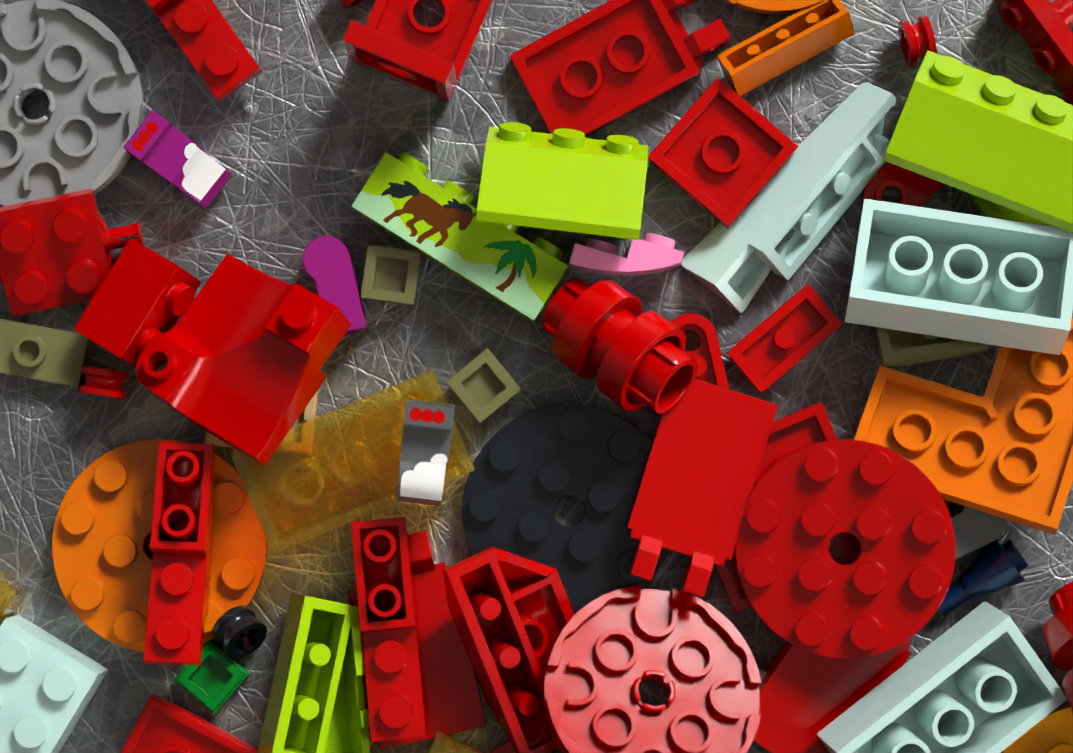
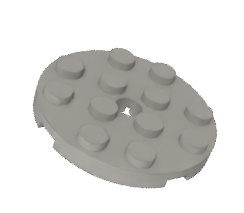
M25 0L9 4L0 3V206L4 207L90 188L93 189V193L96 195L116 178L130 159L131 154L123 147L143 121V91L136 66L118 37L98 18L77 6L58 0ZM35 91L44 92L47 94L50 102L48 115L35 120L26 118L22 110V103L25 97Z

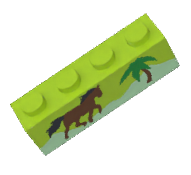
M385 152L352 204L353 210L534 324L568 271V265L560 261L565 253L541 237H537L534 243L529 242L515 233L519 226L476 221L477 208L470 205L474 198L472 194L449 180L441 187L425 177L429 168L405 152H401L398 159Z

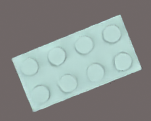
M864 199L844 322L1054 355L1061 354L1070 332L1073 310V233L1052 226Z
M984 601L816 735L830 753H1001L1064 703L1067 697L1010 616Z
M20 615L5 618L0 626V753H59L109 669Z

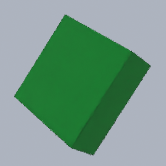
M211 639L203 645L201 667L185 666L174 681L215 715L251 672L236 659L229 658L224 653L223 648Z

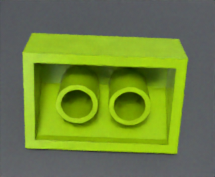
M504 122L499 125V128L489 127L483 159L476 221L639 240L648 164V145L638 144L639 141L636 138L626 135L607 136L606 140L585 138L583 132L567 128L555 129L553 134L532 132L530 126L517 122Z

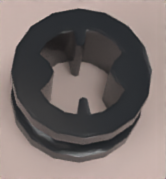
M245 605L233 607L225 612L217 620L212 630L213 639L223 647L224 653L231 659H241L252 654L261 646L267 635L266 625L256 618L255 612L249 606Z

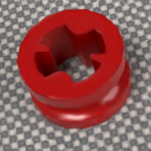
M926 15L919 17L916 24H909L907 20L898 23L900 46L908 68L916 67L917 62L924 59L927 51L937 54L934 32Z
M82 366L81 373L85 375L86 381L82 386H79L78 393L126 399V392L122 390V383L124 380L129 379L128 372Z

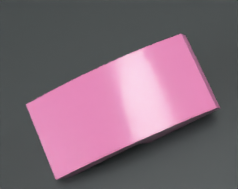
M645 232L643 240L632 239L626 258L616 255L618 246L588 238L586 246L575 243L568 268L608 276L647 275L679 267L685 252L674 249L675 240Z

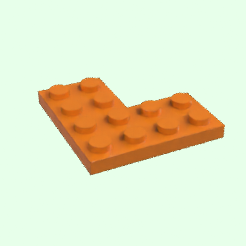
M1071 319L1070 332L1060 355L1000 346L984 397L879 365L854 440L878 444L906 457L928 476L946 501L1056 535L1073 482V319Z

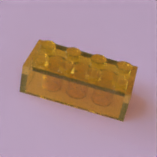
M433 366L295 423L265 466L234 449L231 457L273 555L400 502L397 501L405 400L414 399L449 404ZM455 418L447 468H445L444 483L475 470L474 463Z

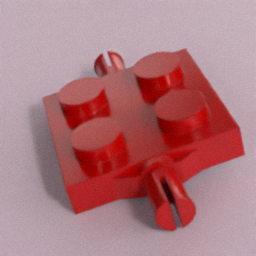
M92 188L0 207V283L5 289L11 315L17 316L92 300L112 268L114 250L124 248L130 238L144 245L140 223L137 222L132 225L108 229L107 224L98 212Z

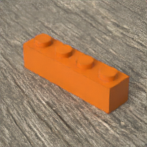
M824 0L792 14L720 53L717 57L724 77L739 96H742L853 36L855 32L850 14L841 1Z

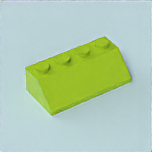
M927 51L883 160L1073 233V105L1064 102L1056 96L1045 95L1015 84L1006 77L992 75L965 65L956 58Z

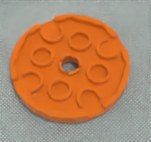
M146 439L119 446L93 461L74 480L60 504L55 519L52 537V557L55 574L66 601L75 614L91 630L104 639L130 650L144 652L152 567V558L147 552L146 542L152 528L159 441L190 442L174 439ZM216 453L208 616H205L203 643L213 639V626L225 612L240 605H250L261 585L268 557L264 514L257 496L241 473Z

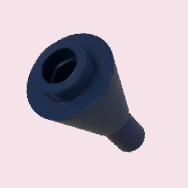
M998 539L989 543L961 574L960 580L949 587L939 607V611L943 616L972 597L976 599L1026 581L1021 571L1029 565L1011 539L1003 545Z

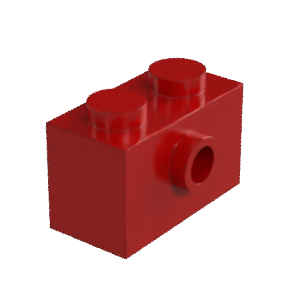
M130 238L75 325L74 330L136 367L139 356L156 332H168L175 326L180 316L186 312L195 298V292L201 281L180 266Z

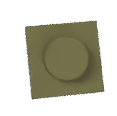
M368 245L361 299L415 306L422 253L419 251Z
M488 348L446 381L480 424L521 391L518 384Z

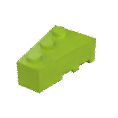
M291 593L258 753H370L368 734L370 722L369 710L366 709L362 677V675H365L358 606Z

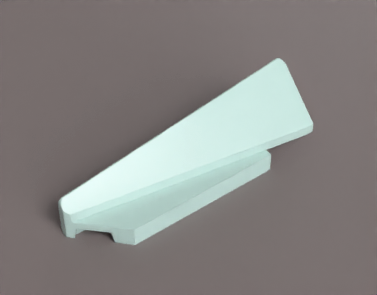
M868 82L862 83L798 146L793 155L727 229L719 223L683 258L681 265L730 307L741 314L747 308L771 270L788 281L867 186L868 182L885 164L886 161L883 158L890 141L882 135L884 117L888 110L895 106L896 97L892 93Z

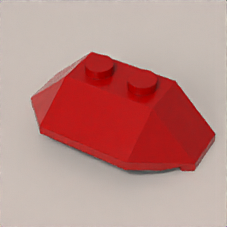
M493 546L443 569L449 611L485 699L515 752L550 753L558 749L545 716L542 688L543 678L552 647L562 629L575 614L557 569Z

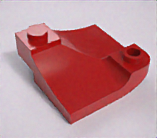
M227 254L178 323L166 333L156 332L138 358L136 375L139 382L157 400L262 466H265L327 378L320 368L349 329L351 323L339 307L297 283L291 285L280 281ZM168 361L163 370L156 372L161 365Z

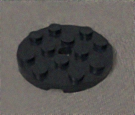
M551 405L538 408L515 418L494 434L483 447L470 470L465 485L462 508L463 527L472 556L493 546L554 567L558 571L574 614L591 601L614 590L632 586H641V589H643L650 581L629 574L639 540L631 538L632 530L626 527L650 453L651 441L622 417L587 405ZM562 496H576L584 504V517L575 526H563L554 517V505ZM661 547L653 577L663 564L669 549Z

